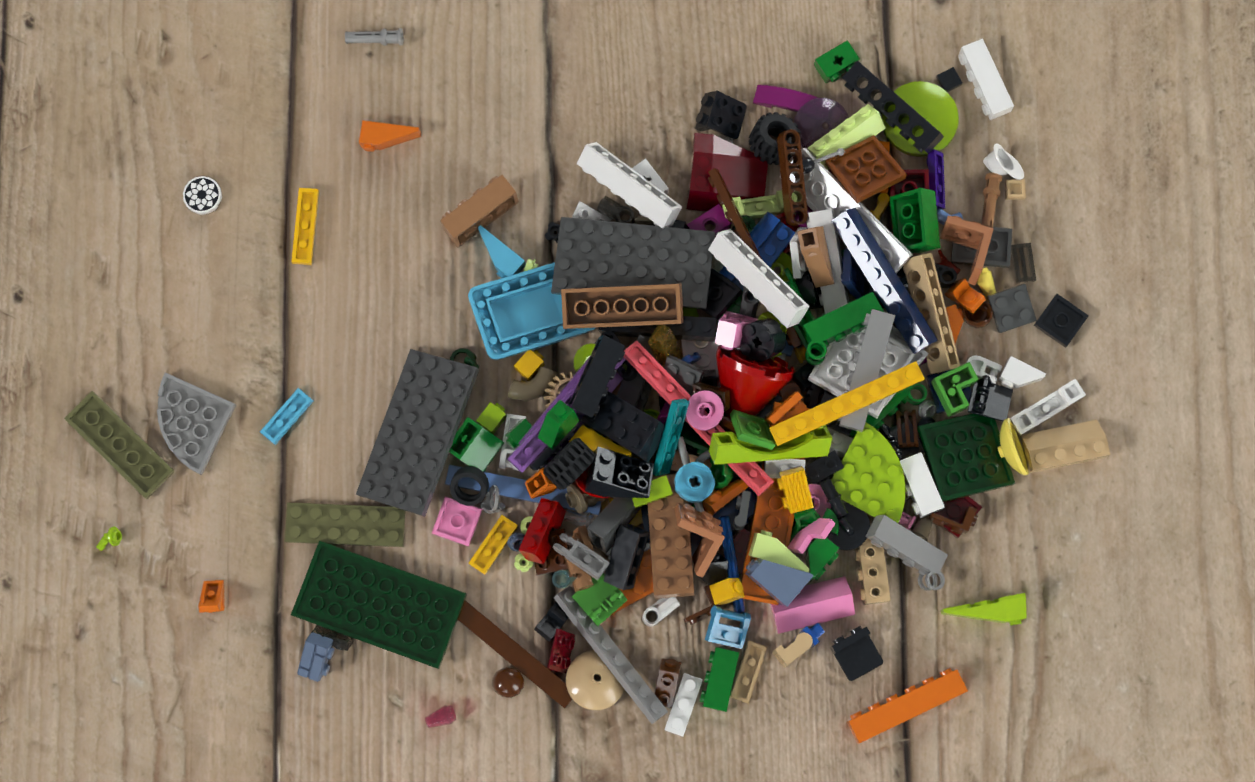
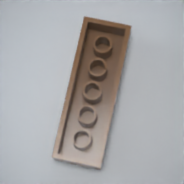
M682 283L561 289L563 329L684 323Z
M665 475L652 476V480L660 478ZM666 475L673 495L648 504L655 599L695 596L690 531L677 525L674 511L677 503L684 505L688 504V501L682 499L675 492V475Z

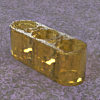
M657 325L648 343L656 361L664 368L669 355L681 360L683 355L672 330L665 325Z

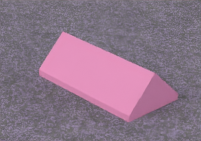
M845 576L804 586L788 607L779 603L778 605L770 604L778 634L855 615L852 592Z

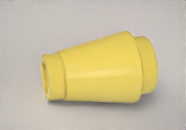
M987 267L983 268L976 283L987 297L996 293L991 271Z

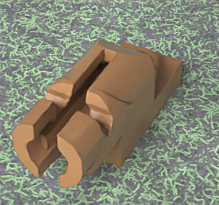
M586 525L577 527L573 531L572 538L594 551L589 540ZM565 558L569 576L577 578L572 582L574 591L577 592L592 587L594 585L592 576Z

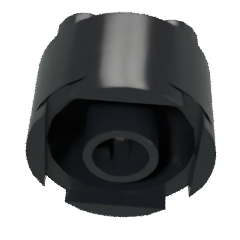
M772 318L760 319L743 327L740 351L753 361H765L777 356L784 350L786 334L782 331L781 325Z

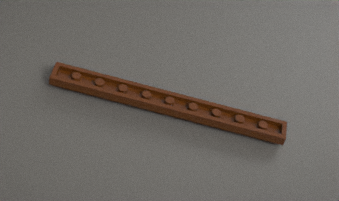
M716 168L710 170L708 180L713 188L716 187L719 193L716 195L719 203L725 205L727 209L725 215L730 223L733 222L736 228L733 230L734 233L761 258L719 170ZM793 326L787 328L786 340L789 346L793 345L794 348L803 345Z

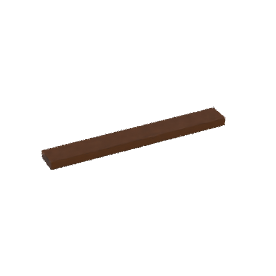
M465 600L458 620L565 709L572 701L566 683Z

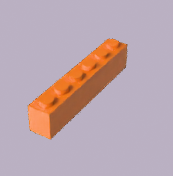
M946 669L940 672L941 677L935 680L932 676L922 681L923 685L918 688L913 685L905 689L904 695L898 697L897 694L886 698L887 703L881 706L878 702L869 706V711L864 714L859 711L851 715V720L847 721L857 743L864 742L968 692L958 670Z

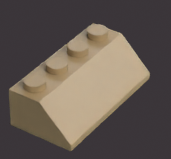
M1098 420L1020 435L1029 473L1103 459L1111 455L1106 435Z

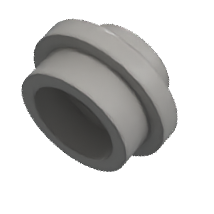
M925 400L919 405L918 415L921 418L933 417L936 413V405L931 400Z

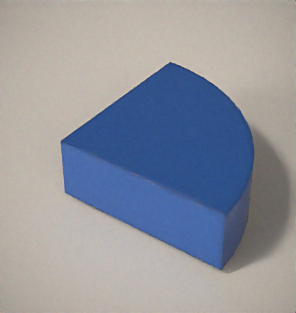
M694 352L692 355L688 354L682 358L683 361L691 365L702 359L698 352Z

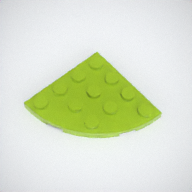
M865 422L863 432L857 431L841 460L844 468L835 472L831 481L838 494L842 495L840 497L842 500L873 517L886 515L899 523L905 503V478L902 466L888 440L872 425Z

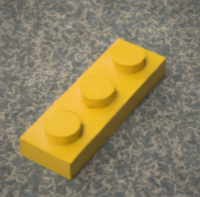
M501 515L468 564L485 575L507 544L508 538L518 528V525L504 515Z

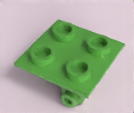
M604 572L599 580L592 578L594 584L592 587L577 591L572 595V598L597 626L628 600L620 589L604 582Z

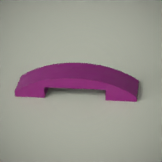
M757 85L753 104L768 108L774 106L806 114L808 118L827 122L831 106L830 102L813 95L769 85Z

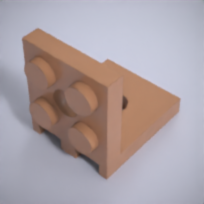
M948 215L941 231L940 239L977 249L968 284L976 285L984 266L993 228L983 226L975 221L963 220L958 216Z
M677 503L674 508L677 525L703 536L692 556L695 574L703 578L725 538L724 535H721L723 532V528L719 526L721 520L713 518L708 512H699L689 504Z

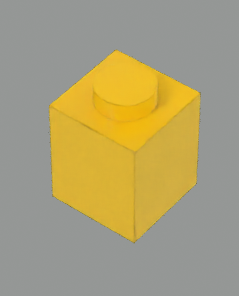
M529 350L516 362L514 368L527 381H531L538 373L539 368L545 365L544 357L537 350L534 352Z
M727 578L709 586L715 605L728 604L745 597L743 585L739 578Z

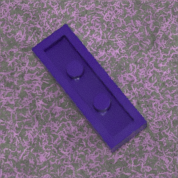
M933 149L926 159L929 169V190L935 191L937 209H945L944 154Z

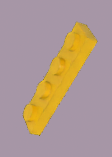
M299 188L292 264L312 265L319 197L318 189Z

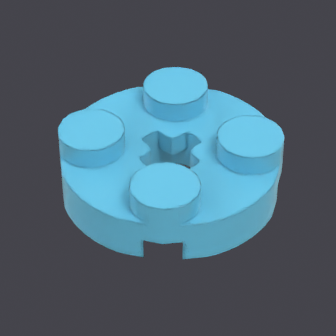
M691 462L683 465L677 471L674 478L675 492L688 502H702L714 490L715 479H713L712 471L708 466L700 462ZM696 477L700 485L692 487L689 479L693 480Z

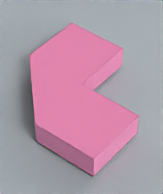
M817 519L799 531L787 548L792 553L803 554L813 538L826 539L835 526V522L832 519Z

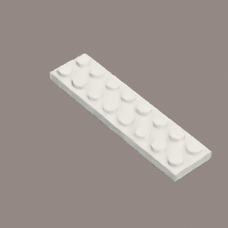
M806 148L801 149L802 158L809 157L812 160H816ZM820 162L815 164L811 172L804 174L807 205L814 212L834 209L836 217L845 210L856 208L897 273L913 254L861 202L856 203L841 183ZM791 173L789 178L794 183L795 176Z

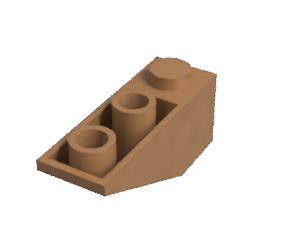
M823 226L797 231L801 252L815 288L835 284Z

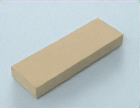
M748 640L730 698L749 704L767 646Z

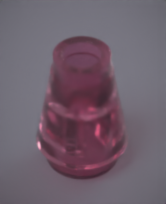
M444 705L425 717L428 728L450 725L453 721H456V714L451 705Z

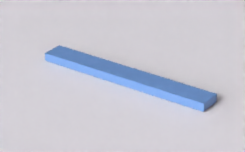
M449 465L445 481L446 485H450L454 474L462 467ZM484 472L489 481L487 492H489L491 486L496 485L499 489V496L539 503L541 498L559 502L564 509L576 511L575 508H570L566 501L565 494L568 493L567 488L562 490L557 488L550 494L532 499L525 486L526 480ZM463 477L458 482L460 488L480 491L481 489L480 484L470 477ZM598 501L595 506L588 507L585 513L599 515L602 502Z

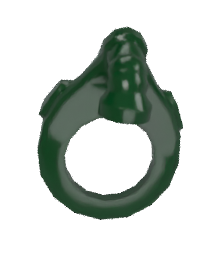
M460 348L452 353L450 357L452 361H454L457 354L466 353L468 356L464 359V363L479 369V365L476 362L477 357L469 349Z

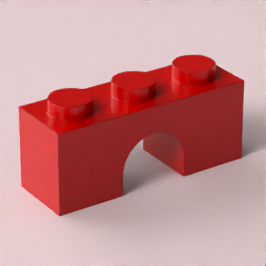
M541 498L519 548V552L526 560L544 565L551 549L548 543L549 532L551 528L560 529L566 515V511L559 502Z

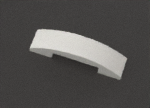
M1074 379L1034 405L1011 417L1010 420L1018 433L1022 435L1083 398L1086 394L1077 380Z

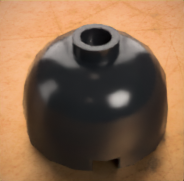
M809 271L804 272L802 278L795 279L797 287L805 302L810 306L809 309L822 308L823 306H821L819 294H822L821 287L815 288Z

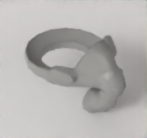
M496 485L491 486L486 494V499L480 504L481 508L489 514L505 509V504L499 503V489Z

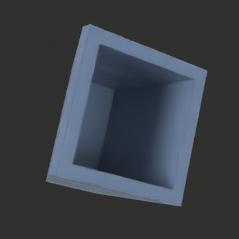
M759 558L756 560L752 559L746 566L747 571L745 572L751 580L780 605L786 607L789 606L813 577L811 573Z

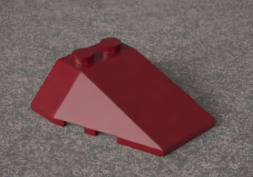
M694 133L692 170L686 209L709 211L718 204L722 207L716 196L719 194L716 187L713 188L708 180V177H710L709 171L714 168L719 170L732 198L740 197L743 200L765 196L768 170L766 161H760L761 157L758 156L756 158L753 152L716 135Z

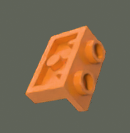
M798 391L793 392L765 420L772 427L802 413L807 408L801 400L803 397Z

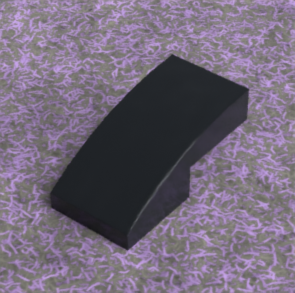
M555 602L534 630L550 642L555 636L556 629H561L569 617L559 604Z

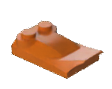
M740 478L730 482L721 490H713L710 496L702 501L704 511L714 515L749 486Z

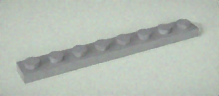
M569 586L556 594L554 597L555 601L651 724L663 717L668 712L602 626H597L572 598V595L575 594L573 589Z

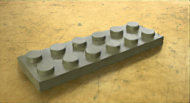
M93 391L64 418L145 499H148L175 472Z
M287 503L285 542L318 544L319 541L334 545L404 547L406 511L386 506Z

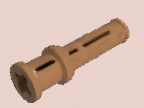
M987 173L985 175L986 187L983 189L985 201L981 225L993 228L996 200L1000 196L999 185L1002 182V176L996 173Z

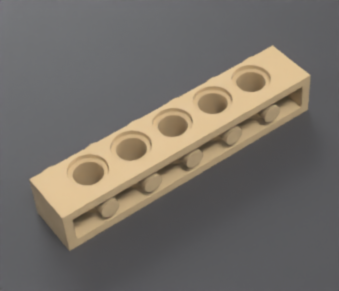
M928 253L909 258L903 265L908 282V290L914 303L938 339L937 342L924 349L929 353L926 358L930 374L955 369L960 366L933 255Z

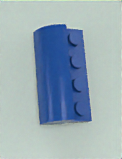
M768 211L750 232L762 260L770 268L790 244V240L795 234L792 229ZM723 266L719 273L743 291V285Z

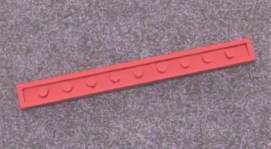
M637 340L624 350V358L670 406L672 400L690 399L691 395ZM719 424L713 429L706 431L692 427L709 446L712 433L725 432ZM756 462L727 464L758 497L774 483Z

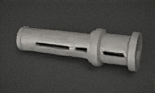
M402 28L398 30L383 29L376 32H345L346 44L381 43L383 46H386L387 44L398 43L403 45L404 40Z

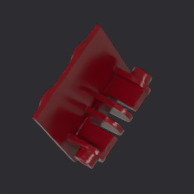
M556 629L547 667L549 670L567 673V669L571 664V652L575 646V634Z

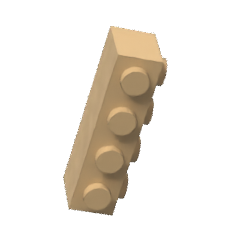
M867 538L861 546L854 550L855 560L859 561L860 569H857L858 581H862L860 599L861 601L864 600L865 605L887 603L891 600L884 548L874 546L871 540Z

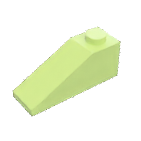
M761 530L760 533H754L748 556L809 573L810 569L777 538L772 537L773 533Z

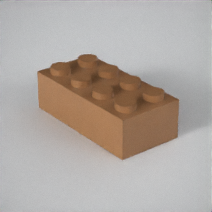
M503 175L493 177L488 182L489 185L477 189L470 199L462 200L457 205L458 208L453 211L450 210L442 216L440 220L442 227L457 248L479 232L478 227L480 225L484 228L519 203L516 191Z

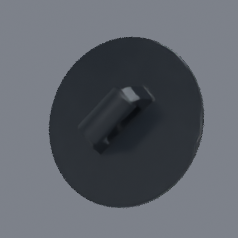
M844 503L849 513L837 518L839 522L838 535L830 532L827 538L838 546L840 550H852L858 548L866 541L867 537L865 536L870 528V521L864 511L849 503Z

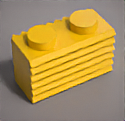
M800 466L779 472L780 478L777 479L779 489L784 491L785 497H782L784 509L788 508L789 512L793 514L814 508L804 468Z

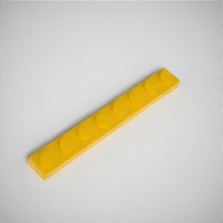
M917 361L778 423L770 427L769 430L778 447L925 380Z

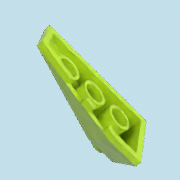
M1025 593L994 599L993 601L985 600L974 604L945 608L940 611L943 615L999 623L1009 622L1010 626L1022 624L1021 620L1027 618Z

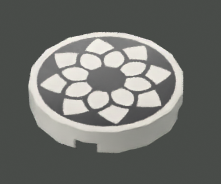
M205 176L195 177L190 180L183 191V200L188 209L200 215L215 211L222 199V192L217 182Z

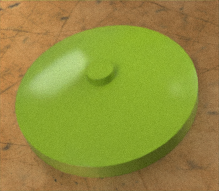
M924 81L910 82L893 91L944 136L934 149L940 152L952 141L959 123L957 106L948 92L938 85ZM890 105L887 112H893L896 105ZM882 114V121L885 125L884 134L896 149L911 156H928L927 152L923 150L921 153L913 146L915 142L911 138L907 141L899 134L901 130L897 126L893 129L885 121L887 118ZM904 117L901 124H907L909 117ZM918 129L915 132V136H921L923 129Z

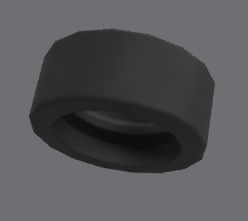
M465 466L458 469L450 483V492L453 498L466 506H474L481 503L489 488L486 474L473 466ZM463 477L475 479L481 486L480 492L475 495L464 493L458 486L459 480Z

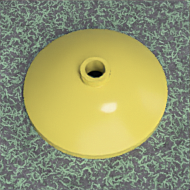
M1009 418L1004 419L999 434L1001 446L997 447L1000 457H1005L1008 464L1018 473L1024 476L1028 475L1029 469L1017 432Z

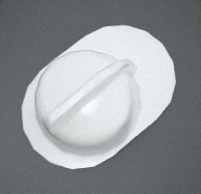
M994 144V150L983 160L986 167L992 173L1001 176L1009 174L1017 180L1023 179L1024 171L1019 162L1006 152L1001 145Z

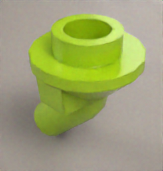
M115 526L111 527L108 533L104 534L96 548L103 551L108 542L112 546H118L122 539L120 530Z

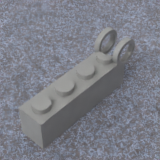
M886 515L876 516L865 537L870 539L874 546L886 549L887 554L902 559L903 564L918 569L920 574L918 584L921 589L926 591L941 589L944 586L945 578L940 571L948 554ZM935 573L940 577V584L937 587V576ZM924 575H926V577H925V583H926L927 587H925L924 584H923V582H922V579H923V576H924ZM930 576L933 578L932 585L930 583Z

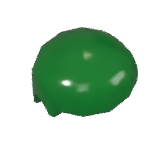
M711 459L710 463L712 466L710 470L712 471L713 479H715L714 489L721 490L731 482L734 472L727 464L714 465Z

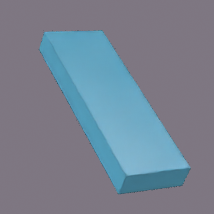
M297 388L260 433L276 445L313 403V400L301 389Z

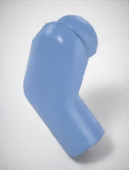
M937 209L938 222L944 225L949 214L943 209ZM960 212L953 215H949L958 216L963 219L962 214Z

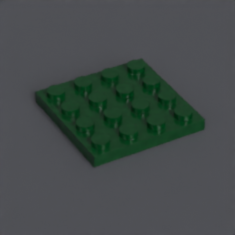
M969 414L921 425L917 428L933 481L942 502L1015 484L1010 465L1005 457H1000L997 447L1001 446L1000 433L995 419L977 414Z

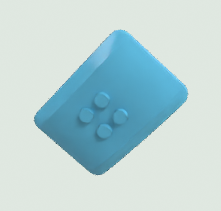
M555 262L470 289L468 299L486 352L491 359L507 358L595 330V328L563 329L562 296L551 293Z

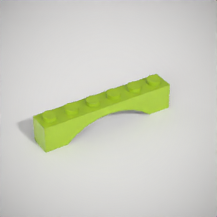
M824 425L778 447L775 445L773 450L738 440L733 432L712 433L709 453L714 465L822 457L829 454L832 436L827 426Z

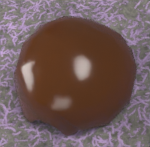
M984 301L974 313L963 308L964 320L970 327H985L993 317L991 305Z
M505 667L495 673L492 686L498 695L512 698L519 695L524 688V678L518 670Z

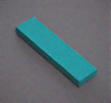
M686 399L672 400L654 462L653 475L655 476L670 473L690 402Z

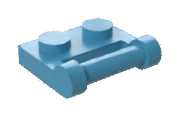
M714 605L711 609V619L705 640L743 649L751 621V614L728 611ZM720 617L740 621V626L719 623Z

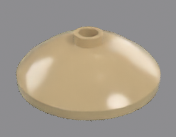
M594 650L577 656L567 670L566 687L568 693L575 703L585 709L595 711L607 709L614 705L624 692L622 685ZM594 675H599L601 680L596 682L593 679Z

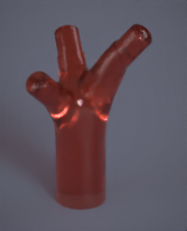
M938 250L942 261L937 264L953 268L958 275L961 269L951 263L941 250Z

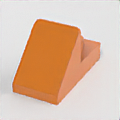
M965 278L957 280L945 293L946 297L971 313H974L986 300L984 295L969 286Z
M224 580L203 582L198 605L199 613L224 611Z

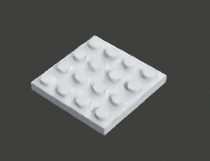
M867 326L861 332L865 333ZM852 332L846 335L847 337L844 340L830 343L827 347L824 361L814 367L808 380L837 397L844 394L845 389L849 390L851 383L847 381L850 370L854 371L856 367L853 359L855 352H860L861 344H858L861 332L857 334ZM889 337L878 378L910 364L915 354L908 347ZM890 396L870 404L868 414L877 419Z

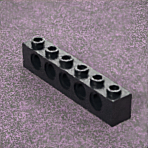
M858 60L842 77L846 82L845 87L852 93L856 90L860 94L858 98L862 102L872 104L873 108L879 111L880 116L883 114L887 118L885 121L893 129L897 126L901 130L899 134L907 141L911 138L915 142L913 146L921 153L924 150L929 154L943 139L944 136ZM863 81H868V85L865 88H860ZM877 93H882L879 100H874V96ZM890 105H896L893 112H887ZM904 117H909V122L907 124L902 125V119ZM918 129H923V134L916 137L915 132Z

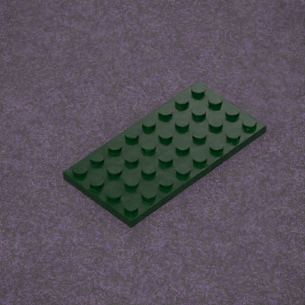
M319 541L291 616L440 669L467 593Z

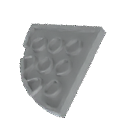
M165 373L158 391L157 416L161 433L175 456L188 468L202 475L236 404Z

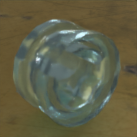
M563 570L556 571L552 577L553 584L559 589L566 588L570 583L569 574ZM564 574L566 576L565 579H567L566 583L557 584L558 580H556V577H561Z

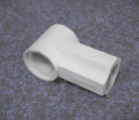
M675 597L661 598L644 611L642 620L647 626H655L678 608L680 604ZM654 612L657 615V620L654 622L648 621L646 614Z

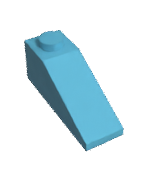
M480 225L478 230L495 266L496 274L500 278L520 273L526 265L525 260Z

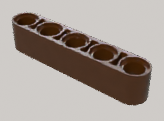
M790 129L779 134L777 144L785 220L788 225L797 226L807 221L808 212L800 136L796 130ZM786 135L791 137V144L786 141ZM788 154L792 155L793 163L788 161ZM791 173L795 176L794 183L789 178ZM792 193L797 195L796 202L792 200ZM794 212L799 215L798 222L793 217Z

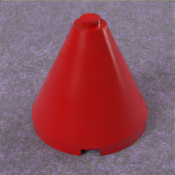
M719 345L716 352L720 386L730 390V409L725 411V417L731 419L730 413L732 410L757 416L793 377L794 367H791L789 370L787 368L788 362L779 357L757 362L743 355L740 349L726 350L721 348L722 345Z

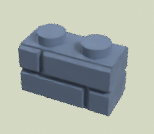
M314 632L310 633L305 641L297 672L298 675L305 678L309 677V679L317 682L321 680L323 675L327 676L330 665L327 664L328 659L331 660L335 648H332L333 639L325 636L322 637Z

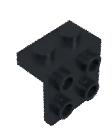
M719 91L705 93L701 100L702 105L700 113L696 118L695 129L699 131L712 129L731 139H738L747 109L746 104Z
M858 626L850 631L851 636L844 638L842 635L833 640L834 645L830 647L849 681H854L883 664V659L869 636L871 633L867 627L862 629L861 626Z

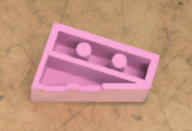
M726 311L719 320L715 344L722 345L721 348L726 350L740 348L743 327L758 319Z

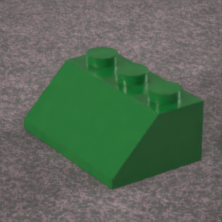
M917 188L891 196L893 235L911 253L927 252L941 248L935 191Z

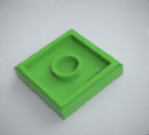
M732 410L730 417L738 440L773 450L776 444L769 430V424L765 419Z

